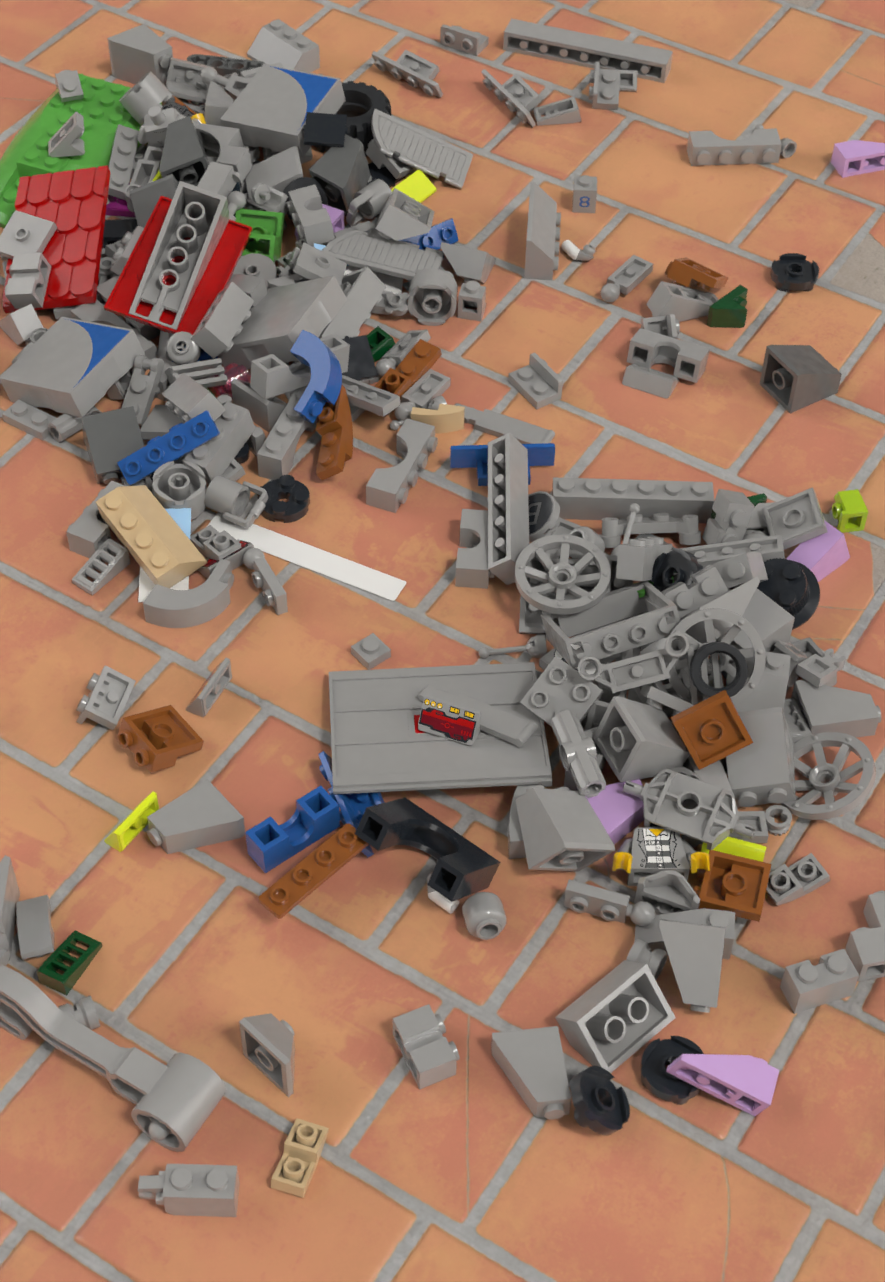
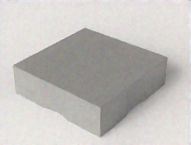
M335 276L267 289L268 294L254 308H250L252 314L243 324L241 323L243 329L236 338L232 339L234 342L232 348L226 354L221 352L218 355L227 372L251 369L252 360L274 354L284 363L298 361L290 350L301 331L305 330L319 338L325 327L334 319L348 300Z

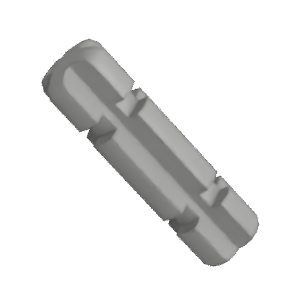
M288 265L276 267L277 278L291 275L288 272L290 270Z

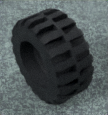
M348 81V83H342L346 101L336 114L347 115L346 128L348 133L346 135L360 140L364 146L365 156H368L366 154L368 143L374 138L371 127L373 111L377 109L391 116L390 101L381 90H377L373 85L368 86L363 82L354 83V81ZM314 145L321 152H327L331 148V146Z

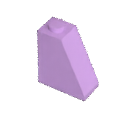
M826 521L827 533L800 543L786 558L805 565L813 572L818 582L850 558L844 534Z
M640 779L631 780V782L642 785ZM626 781L606 785L605 790L601 791L597 796L587 798L614 845L644 821L643 800H640V797L623 792Z

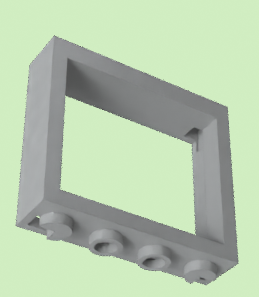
M641 581L608 592L598 604L580 613L561 615L547 612L541 614L547 640L572 668L578 667L580 660L587 656L600 660L666 638L680 622L676 604L648 581ZM644 589V597L639 598L637 591ZM557 617L559 625H557L552 619ZM601 626H605V627H602V628H599V629H596V630H593V631H590V632H587V633H584V634H581V635H578V636L569 638V637H571V636H574V635H577V634H580V633H583V632H586V631H589V630H592V629H595V628H598V627H601ZM580 642L581 648L575 650L571 644Z

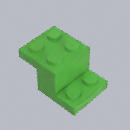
M249 209L236 210L235 221L250 226L253 230L241 256L251 253L262 254L269 257L274 263L281 258L284 213Z

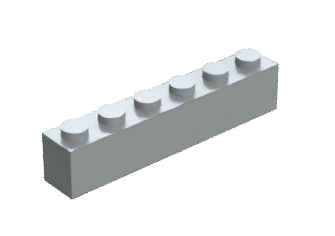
M510 432L488 442V569L506 585L515 582L517 558L522 550L529 545L528 449Z
M553 477L552 496L560 506L559 517L563 519L602 520L603 518L611 517L619 520V518H627V515L631 514L630 505L637 503L640 506V511L637 514H642L643 517H653L654 513H668L673 518H682L683 515H698V523H707L708 518H711L714 504L713 482Z

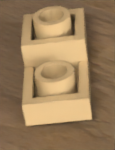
M439 404L438 410L413 407L411 420L435 426V434L454 432L464 429L465 407Z
M296 1118L284 1143V1153L271 1178V1188L304 1198L320 1159L329 1128Z

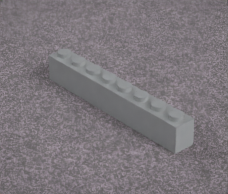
M511 19L504 31L503 50L593 69H595V62H600L599 69L636 70L637 78L665 83L671 70L673 51L516 19Z

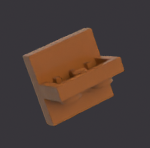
M726 690L671 717L673 724L699 770L753 743Z

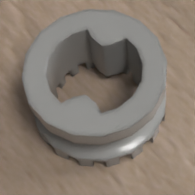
M773 805L767 808L765 817L769 834L774 833L775 836L777 834L780 836L783 833L786 834L792 821L790 810L782 805ZM774 816H776V817L780 816L779 818H780L781 821H783L784 823H776V822H774L775 819H774L773 817H774Z

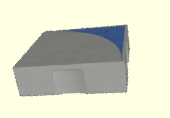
M263 64L220 118L221 125L240 129L243 145L265 147L276 152H282L297 146L299 157H303L312 146L304 145L305 132L303 131V125L306 124L307 112L336 114L346 101L341 79Z
M61 317L0 376V382L11 402L15 403L19 399L33 407H45L59 413L84 417L106 394L108 389L134 366L136 356L144 355L145 353L133 329Z

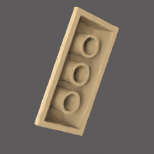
M146 485L117 487L96 501L102 519L109 525L110 529L155 585L171 588L207 564V560Z

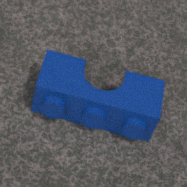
M322 786L317 787L296 800L295 813L285 823L278 825L270 816L246 831L247 853L264 873L269 872L340 827L339 804Z

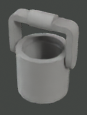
M375 179L356 192L354 200L350 203L346 222L352 227L365 218L373 219L380 214L392 193L390 187L383 180Z
M220 475L213 478L210 482L204 501L207 508L222 513L224 519L249 528L265 508L268 494L264 488L244 481L243 484H240ZM250 491L261 495L249 511L246 520L240 518L248 506Z

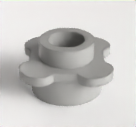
M407 292L390 294L387 297L386 313L393 314L394 316L404 315L408 311L407 301L409 294Z

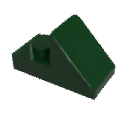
M739 285L709 307L707 326L715 328H743L747 316V309L745 307L747 305L748 289Z

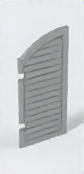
M374 109L371 127L374 140L380 150L379 152L390 157L394 153L399 156V161L437 179L439 176L446 177L444 182L462 189L474 154Z
M358 230L337 237L323 249V252L347 263V265L359 268L367 266L372 271L412 280L415 273L419 270L439 269L445 256L444 252L426 247L424 251L419 249L420 246L399 240L395 241L394 239L388 240L379 235H375L372 238L368 237L367 232Z

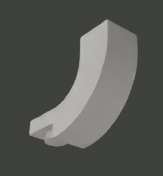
M220 559L209 578L202 585L190 590H174L156 584L143 602L146 622L167 628H187L206 623L217 617L231 603L229 590L234 583L231 562Z

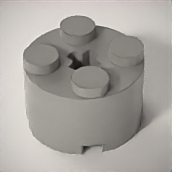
M151 71L136 82L137 84L130 88L119 100L122 106L140 125L144 124V117L152 106L157 105L162 108L163 106L160 103L164 104L173 95Z
M422 269L415 273L410 283L408 310L411 315L413 314L418 318V322L428 326H438L445 323V320L450 317L452 318L455 314L458 287L453 274L440 269Z
M174 461L161 465L154 472L152 482L153 495L164 509L191 508V520L202 514L207 507L204 501L207 489L204 472L198 465L189 461H183V464H174Z

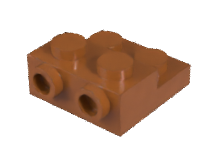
M689 258L674 259V262L671 261L665 271L667 277L673 280L672 284L688 288L698 285L710 291L711 288L724 287L728 280V277Z
M172 705L124 717L118 733L120 746L122 748L128 747L134 754L136 764L139 767L145 766L150 773L175 766L177 757L201 750L204 743L203 739Z
M710 850V871L699 869L697 878L703 880L702 887L695 885L694 889L700 898L698 909L735 912L736 917L760 922L771 864Z

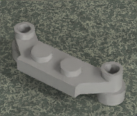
M654 513L653 517H643L642 514H636L631 534L679 533L680 544L697 545L701 543V531H698V515H683L682 518H673L668 513ZM630 514L627 515V518H619V520L611 517L602 519V534H599V536L602 537L605 548H615L621 544V535H625Z
M672 633L667 637L665 647L661 650L605 665L597 658L587 656L580 660L578 673L583 679L595 680L611 687L612 693L671 678L669 672L678 659L687 653L689 641L682 633ZM675 640H680L683 643V648L679 651L672 649L671 645ZM589 663H593L596 666V671L593 674H588L585 670Z

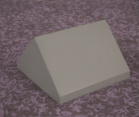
M233 378L231 381L233 404L248 409L253 422L270 432L287 403L277 396L265 400L250 388L249 382Z

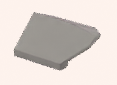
M664 870L639 879L635 903L640 901L650 903L656 915L699 908L700 898L685 877L677 871Z

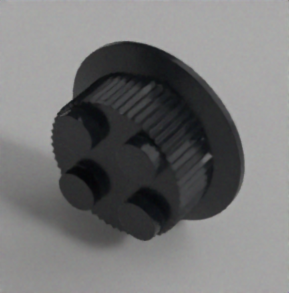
M773 558L766 560V562L764 561L768 580L760 582L757 589L795 617L792 630L800 627L813 616L818 607L820 587L817 578L809 568L796 561L784 558Z

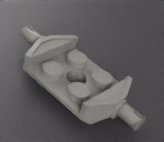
M670 769L660 771L650 783H645L644 787L629 780H626L624 784V793L640 797V800H643L644 826L649 827L650 823H654L707 843L708 850H713L730 833L735 832L750 839L755 834L756 826L738 821L739 816H736L735 796L733 792ZM685 799H692L697 802L698 806L690 810L684 808L681 802Z

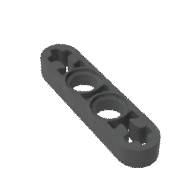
M193 54L187 58L189 62L213 67L220 76H226L234 72L241 76V71L262 67L263 64H266L260 61Z

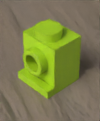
M859 490L839 491L834 496L835 503L832 505L833 517L838 519L837 530L842 533L864 530L868 509Z

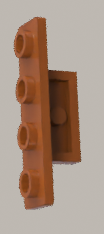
M349 823L345 824L258 897L259 903L275 917L281 919L369 844L355 835L357 830Z

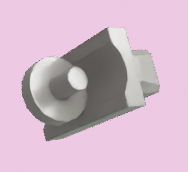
M260 182L251 189V197L246 201L251 206L262 211L284 213V216L286 215L288 208L285 201L288 196L285 193Z

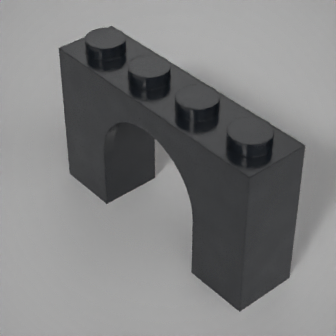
M406 797L367 807L355 832V835L378 851L395 845H406L420 849L435 857L438 862L427 885L451 902L487 889L501 863Z

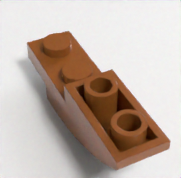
M420 339L395 370L389 368L374 387L400 396L401 403V396L431 369L442 355L441 349Z
M341 385V390L335 404L326 402L317 418L316 431L322 438L316 475L321 480L343 472L344 462L352 459L353 425L349 401L343 385Z

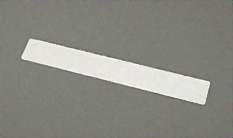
M220 512L207 525H211L219 533L225 530L236 540L251 542L254 548H258L263 552L391 601H395L407 583L396 577L258 525L252 524L249 528L242 527L224 519L223 514Z

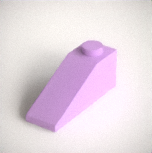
M860 140L835 143L831 163L842 178L885 170V143Z
M682 1054L668 1065L666 1072L753 1116L758 1115L771 1105L779 1070L768 1065L765 1060L751 1055Z

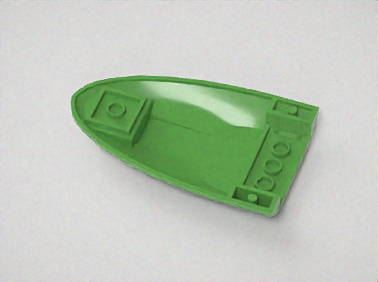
M78 74L84 94L83 99L61 102L57 88L35 111L14 137L0 160V227L5 228L16 210L15 200L20 177H32V175L47 173L54 174V172L69 170L76 171V169L91 167L98 168V166L109 164L118 124L137 131L141 127L119 102L130 87ZM75 112L81 114L84 118L85 130L80 139L84 141L85 154L64 157L49 156L48 141ZM139 141L137 143V148L142 145L139 143Z

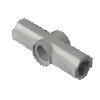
M570 710L561 711L552 718L551 726L560 745L559 751L562 764L566 770L570 769L580 795H585L587 798L597 796L601 791L605 790L606 782L597 763V752L591 737L586 738L576 713H572Z

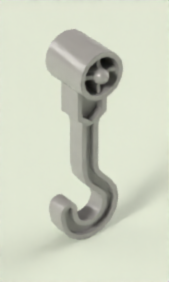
M0 965V1027L21 1040H25L34 1030L39 1036L60 1051L107 1078L117 1094L136 1105L132 1110L131 1116L140 1130L159 1145L175 1152H183L226 1093V1086L219 1075L201 1060L189 1054L176 1053L167 1065H164L136 1047H119L63 1013L45 993L26 977L6 966Z

